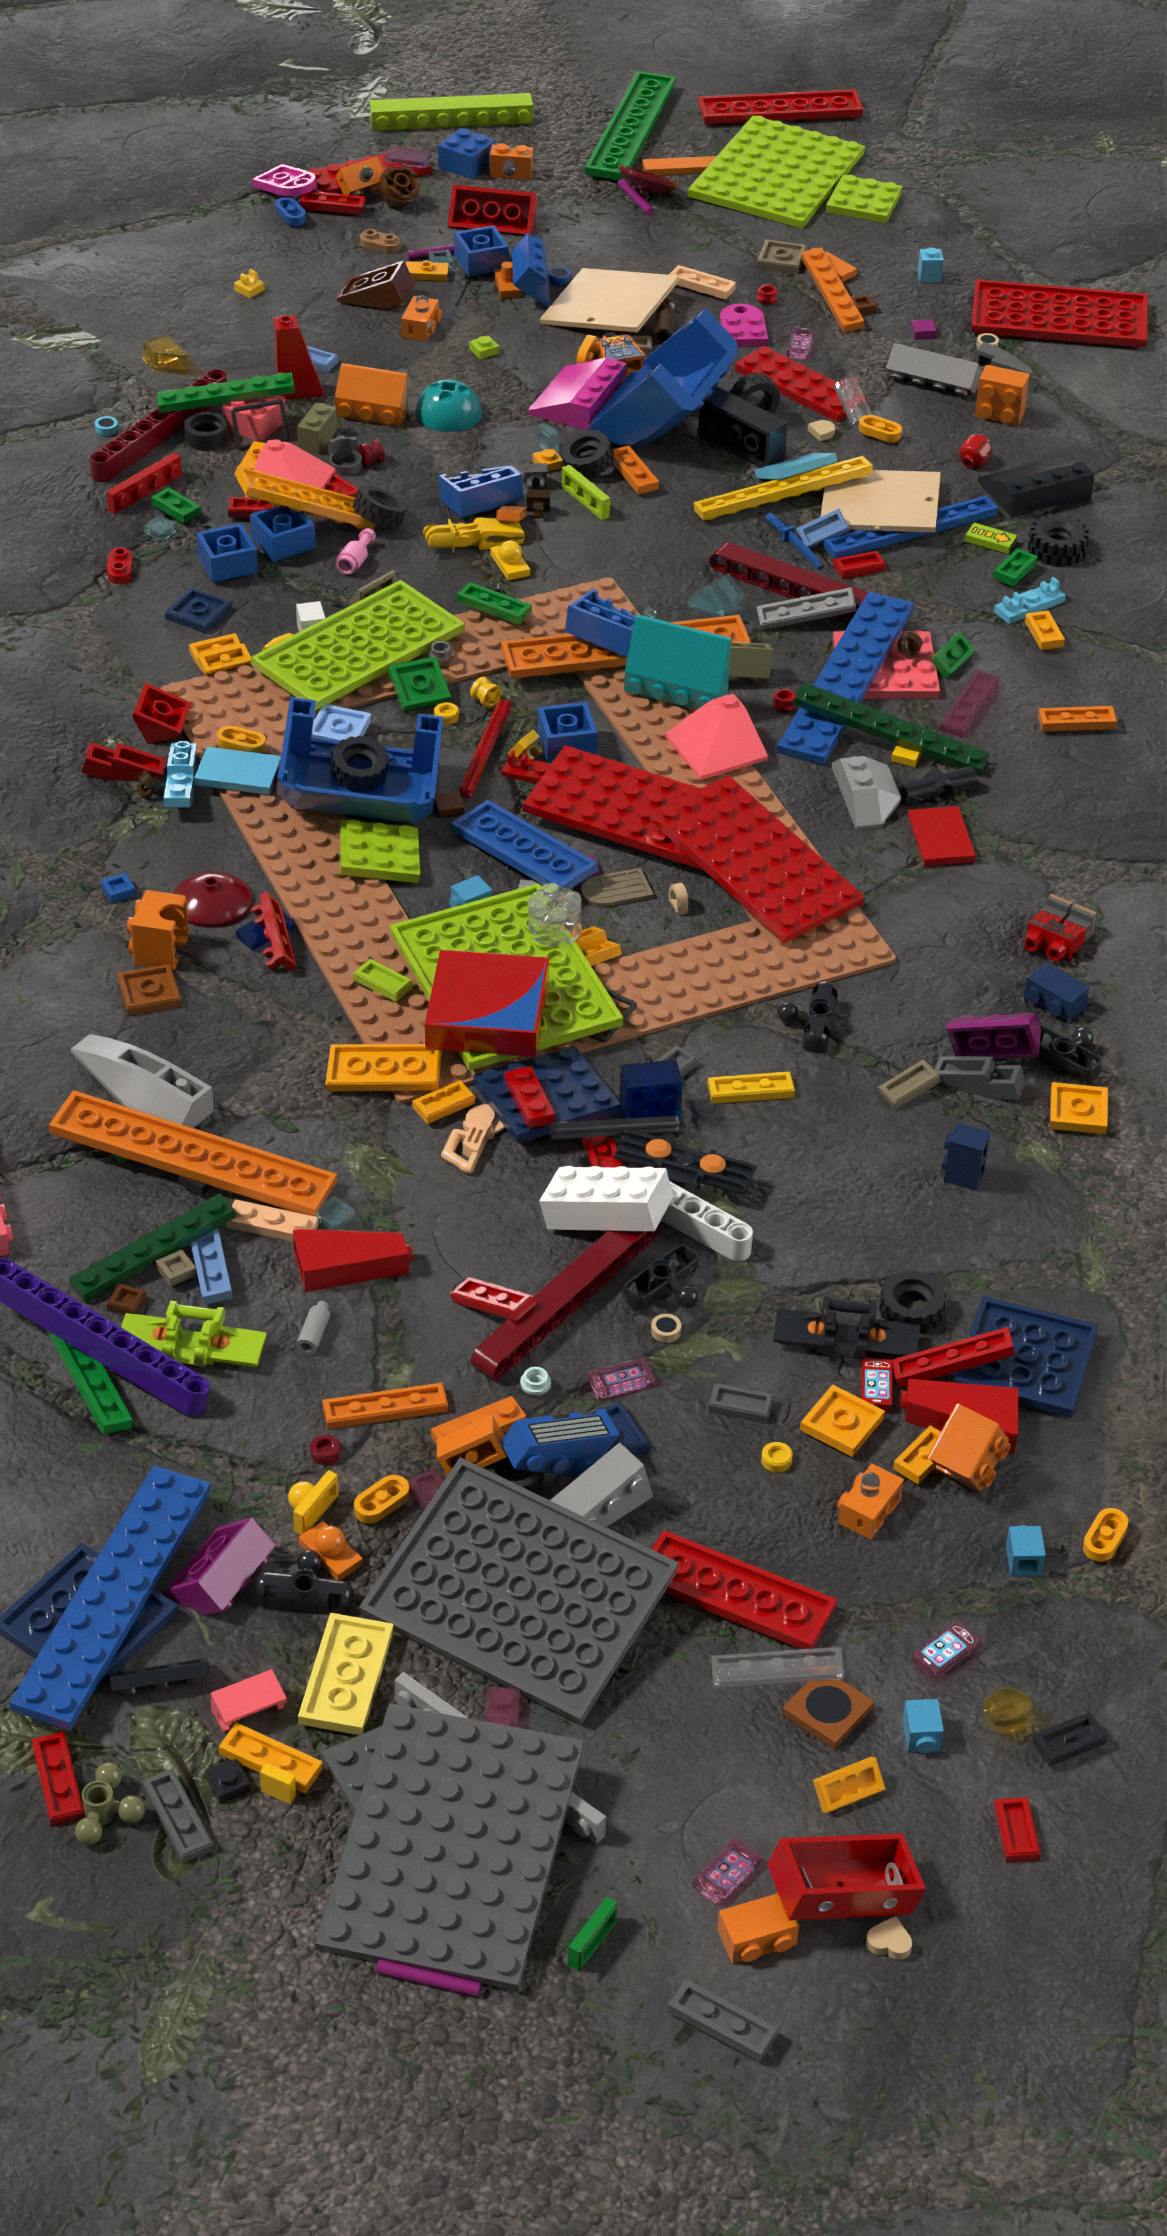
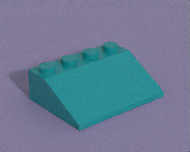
M637 614L625 668L624 691L698 710L710 700L728 695L731 638Z

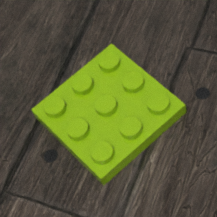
M842 175L826 205V212L887 223L902 194V186L896 185L893 182L884 183L871 178L862 179L854 175Z
M357 820L340 821V875L419 883L418 828L407 825L396 826L384 823L360 822Z

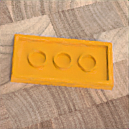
M425 1044L330 1045L325 1084L326 1091L438 1090L442 1050L426 1049Z

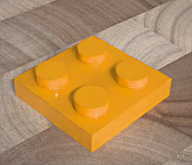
M1052 1082L1050 1129L1106 1134L1108 1118L1107 1087Z
M832 1385L801 1421L800 1430L853 1457L884 1420L885 1411Z

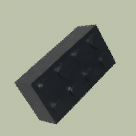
M719 387L712 390L713 393L703 401L704 404L699 409L698 437L759 468L785 461L788 422Z

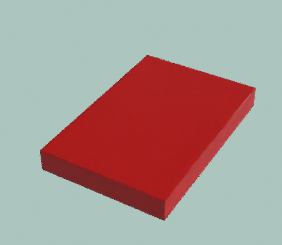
M959 806L908 810L907 817L924 866L975 862L976 855Z

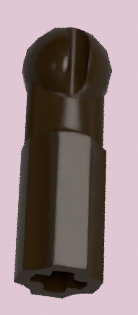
M666 297L656 309L654 340L659 345H662L673 335L677 304L672 297Z

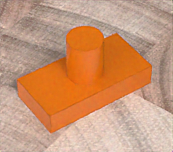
M503 262L501 268L494 269V279L500 299L522 297V291L513 285L512 262Z

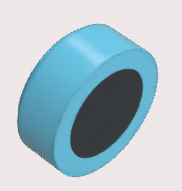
M110 416L100 417L95 421V431L102 436L114 435L118 431V421Z

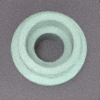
M531 1367L522 1375L520 1385L522 1390L530 1395H541L550 1389L551 1379L543 1368Z

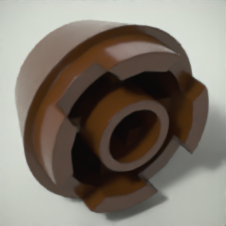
M391 165L383 171L380 176V195L383 201L392 207L400 208L416 199L419 195L420 184H418L416 179L417 174L415 171L405 165H402V167H392Z

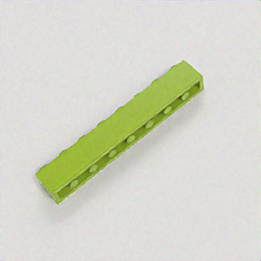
M530 93L370 100V122L372 131L533 123V102Z

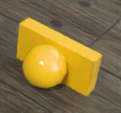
M506 541L500 546L490 548V555L508 581L530 576V568L521 556L522 550L518 543Z
M328 1470L315 1486L310 1482L302 1481L291 1487L288 1501L291 1507L295 1509L293 1511L294 1532L302 1535L311 1529L339 1496L338 1474Z

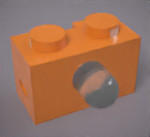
M506 144L492 145L490 152V177L531 180L533 172V147L519 145L516 148H509Z
M378 157L341 168L335 177L343 194L363 196L365 191H371V193L380 191V176L383 173V168Z
M424 295L413 296L401 318L402 338L427 342L431 333L435 332L436 323L441 320L442 310L439 309V300L430 299Z
M871 1463L864 1473L860 1472L857 1475L850 1492H844L837 1504V1509L840 1510L838 1523L871 1540L884 1523L885 1517L889 1516L902 1500L904 1479Z

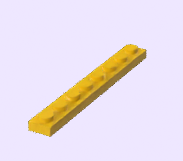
M860 456L780 480H773L694 502V511L702 520H713L718 516L735 514L739 510L756 508L764 503L778 502L780 499L799 496L811 490L818 491L823 487L839 485L851 479H861L866 475L873 474V465L865 457Z

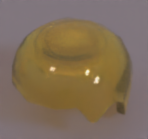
M1005 1687L995 1690L988 1698L984 1699L983 1714L987 1724L996 1732L1004 1734L1018 1733L1025 1729L1031 1721L1033 1715L1032 1701L1030 1696L1025 1695L1022 1691Z

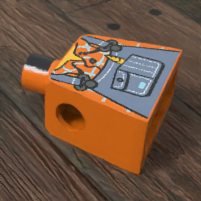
M610 332L605 334L603 339L599 340L598 359L613 358L627 363L626 376L633 370L638 372L644 366L642 361L645 359V354L630 336H615L614 333Z

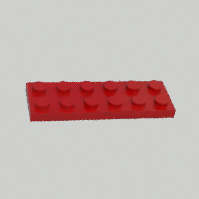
M405 147L403 150L388 151L381 155L367 156L359 160H349L338 165L331 164L325 168L310 169L308 172L316 176L317 186L312 191L343 194L335 177L341 168L378 157L383 171L391 165L392 167H402V165H405L415 171L416 177L430 174L431 165L414 147Z
M765 346L735 363L736 372L744 376L756 372L766 374L767 377L769 376L780 394L835 422H839L866 405V396Z
M665 1530L662 1531L652 1547V1550L679 1562L680 1569L664 1594L810 1653L837 1607L836 1598Z

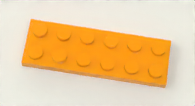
M237 466L234 473L246 497L256 501L262 499L274 506L284 505L296 512H310L315 517H328L337 523H350L359 529L369 528L374 530L376 524L355 512L352 507L355 500L354 497L242 466Z

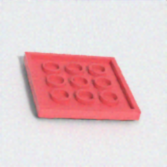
M833 631L834 649L845 631ZM901 631L863 699H939L940 689L937 671L934 664L930 661V658L934 655L930 631ZM904 632L916 633L923 642L920 652L910 660L905 658L904 654L897 648L898 639Z

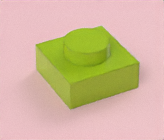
M481 336L478 339L469 341V349L479 359L499 354V345L489 336Z

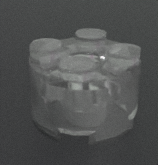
M546 883L542 886V889L533 893L528 900V928L531 932V937L538 943L547 946H554V942L567 940V944L576 940L581 933L582 907L580 894L568 888L559 887L555 883Z

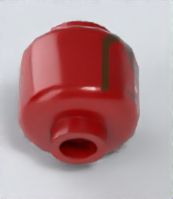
M970 435L959 449V457L963 465L967 468L983 467L992 455L993 449L990 440L984 435Z

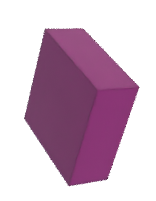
M933 319L911 320L910 328L914 339L936 338L937 330Z

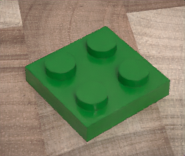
M436 656L389 666L388 673L403 712L445 702L449 703L451 701V694Z

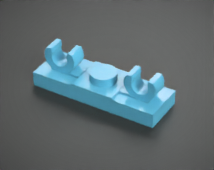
M1052 577L1049 584L1042 581L1039 588L1031 589L1022 594L1015 592L1011 599L1005 596L1002 603L995 605L994 613L1008 624L1025 618L1027 613L1040 612L1065 602L1066 594L1059 590L1060 582Z

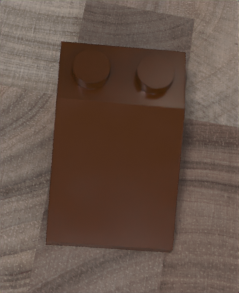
M403 260L348 278L336 299L340 303L380 309L398 308L405 303L404 301L410 294L415 282Z

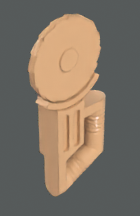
M488 1104L476 1105L468 1111L466 1119L463 1121L464 1130L453 1129L441 1153L443 1159L467 1174H472L487 1139H493L494 1134L499 1133L505 1128ZM459 1142H463V1154L469 1157L468 1161L455 1153Z

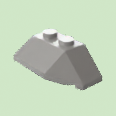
M866 756L842 758L833 762L832 769L856 831L882 828L885 820L901 801V796L888 765Z

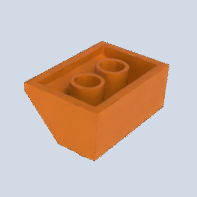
M342 363L335 393L337 417L401 427L408 413L407 374Z

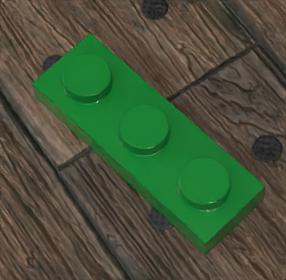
M471 582L457 594L458 603L518 625L532 613V604Z

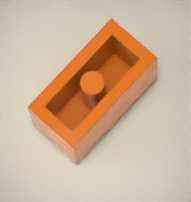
M487 1416L437 1439V1459L447 1476L460 1457L483 1468L507 1457V1453L501 1444L505 1435L494 1416Z
M777 1893L720 1910L717 1931L731 1963L735 1964L741 1961L750 1962L756 1960L761 1955L775 1951L784 1952L797 1945L799 1924L797 1920H788Z

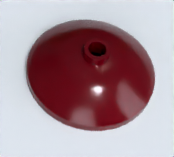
M624 165L619 167V171L624 179L633 187L638 188L639 194L650 197L651 193L664 194L674 191L680 184L668 178Z
M206 871L194 874L182 881L173 892V894L186 896L188 923L204 928H217L233 924L242 919L252 905V893L249 886L242 879L221 871Z

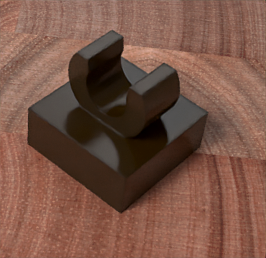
M527 489V511H534L533 518H543V511H550L551 490Z

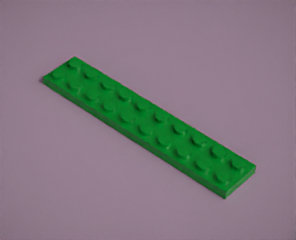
M637 71L585 166V175H590L594 178H609L613 181L624 179L619 171L620 165L633 166L676 85V77Z

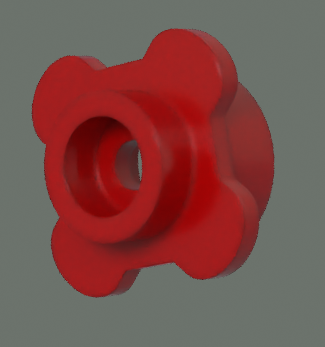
M763 285L758 290L759 296L756 298L758 302L772 304L778 301L776 297L779 295L776 287Z
M788 689L778 690L772 697L774 700L772 708L783 712L794 711L796 709L794 705L795 694Z

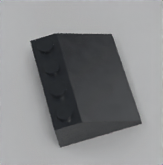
M1055 457L980 476L977 478V481L1012 518L1091 497L1095 474L1082 461Z

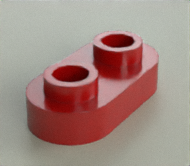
M123 547L115 548L108 554V580L113 584L129 582L132 578V553Z

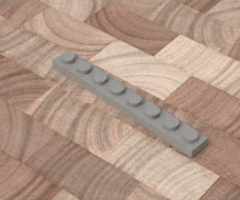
M402 1672L395 1679V1700L400 1706L468 1718L405 1672ZM572 1792L564 1822L573 1827L579 1836L587 1837L597 1845L605 1837L606 1816Z

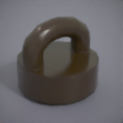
M904 632L898 639L897 648L904 654L905 658L910 660L920 652L923 642L916 633Z
M146 770L138 777L140 782L137 791L143 798H149L154 792L158 794L164 787L157 777ZM144 786L149 788L146 792L144 791Z

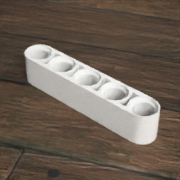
M670 1182L673 1198L661 1221L729 1259L743 1261L749 1258L751 1255L753 1230L748 1224Z

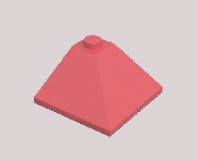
M280 440L267 441L259 453L254 468L256 471L322 489L325 488L326 483H329L332 474L336 473L334 467L299 447Z
M734 693L710 700L666 732L665 735L700 780L768 760L766 750L745 706Z

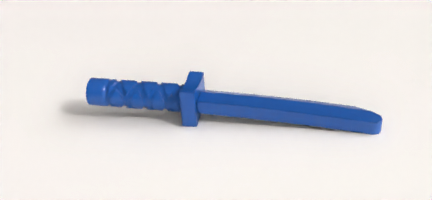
M768 513L765 519L782 534L781 540L783 542L789 540L816 569L821 568L818 558L794 534L795 527L793 525L787 527L773 513Z

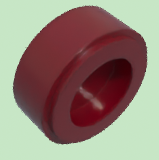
M331 1435L316 1437L310 1444L311 1459L323 1466L336 1463L341 1457L340 1441Z

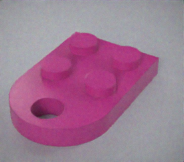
M284 164L252 179L253 187L262 189L265 192L276 193L278 196L302 195L314 190L317 186L315 174Z
M734 304L725 307L721 311L720 324L737 341V347L768 346L764 315L760 309L747 304Z

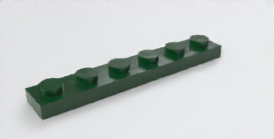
M219 1193L70 1277L71 1287L87 1303L119 1283L154 1265L156 1260L175 1253L237 1217L235 1209Z

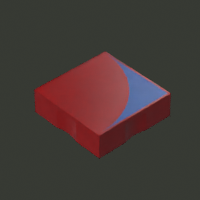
M440 950L424 1024L426 1049L458 1052L483 1051L498 1055L537 1057L541 1034V1015L545 1009L550 983L549 957Z

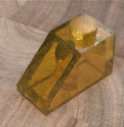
M167 334L143 341L144 351H142V358L153 370L181 375L189 374L188 354Z

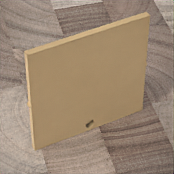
M582 268L539 321L540 324L638 332L679 282V276Z
M873 470V474L866 475L861 479H851L839 485L826 486L821 516L840 509L849 530L935 533L941 472Z

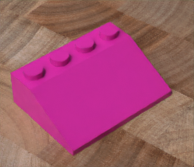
M602 358L565 366L528 409V414L587 431L590 430L589 426L592 419L626 379L627 363L613 358Z

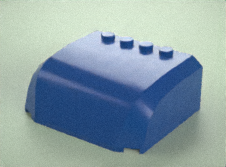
M705 308L642 361L644 366L638 372L633 370L592 419L589 428L592 431L598 430L601 433H605L611 442L624 447L638 448L657 439L691 412L695 413L702 407L703 401L713 393L712 390L722 381L720 378H723L730 371L728 366L738 355L737 341Z
M290 697L278 773L277 794L292 809L407 824H416L432 814L443 717L418 714L414 749L406 750L385 747L389 759L385 780H383L380 786L378 785L372 790L355 791L343 787L332 776V752L335 745L339 744L340 741L312 737L316 700ZM351 758L347 760V765L355 769H368L372 767V762L364 758Z

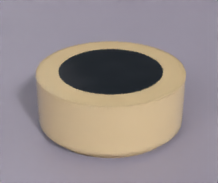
M990 333L980 334L977 337L976 346L978 348L983 342L998 347L999 338Z
M660 1314L652 1320L651 1334L659 1342H674L681 1335V1322L672 1314Z

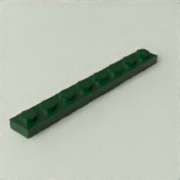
M803 682L794 700L795 706L919 752L959 769L972 766L976 775L980 777L991 754L806 682Z

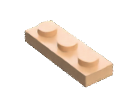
M680 265L669 274L679 276V282L676 284L678 287H686L696 290L698 293L715 296L718 299H727L736 290V282Z
M235 1199L232 1207L235 1209L237 1217L226 1223V1228L293 1242L292 1230H316L318 1227V1217Z

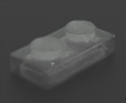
M856 378L839 381L834 385L851 426L858 425L859 419L862 416L872 415Z

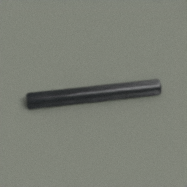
M677 1116L554 1122L550 1124L548 1132L553 1140L625 1136L627 1130H634L645 1134L675 1133L679 1130L680 1121H678Z

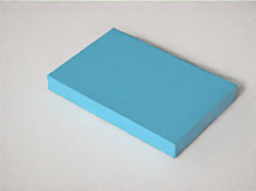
M810 453L756 469L755 474L758 479L780 480L836 463L837 457L836 453Z
M207 747L194 777V782L197 786L270 795L279 772L281 756Z

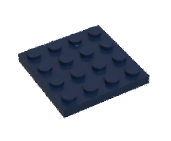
M575 1046L565 1047L555 1052L538 1055L537 1057L520 1062H513L507 1066L486 1070L473 1075L474 1086L517 1144L549 1135L548 1131L550 1129V1124L528 1129L504 1079V1072L517 1068L532 1067L555 1113V1122L600 1120L621 1113L620 1102Z
M982 1296L969 1338L1008 1327L1016 1355L957 1371L954 1383L1018 1388V1405L1072 1418L1099 1325Z
M83 1543L79 1544L0 1616V1635L36 1659L99 1556V1553ZM153 1589L93 1693L109 1679V1674L115 1673L178 1614V1605Z

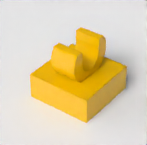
M249 269V275L242 273L240 280L234 283V291L251 298L265 290V282L257 279L258 274L256 271Z
M533 729L520 739L507 754L509 755L512 750L515 751V757L523 756L526 753L529 757L528 760L533 761L535 758L531 753L537 758L543 752L540 746L534 744L540 736Z

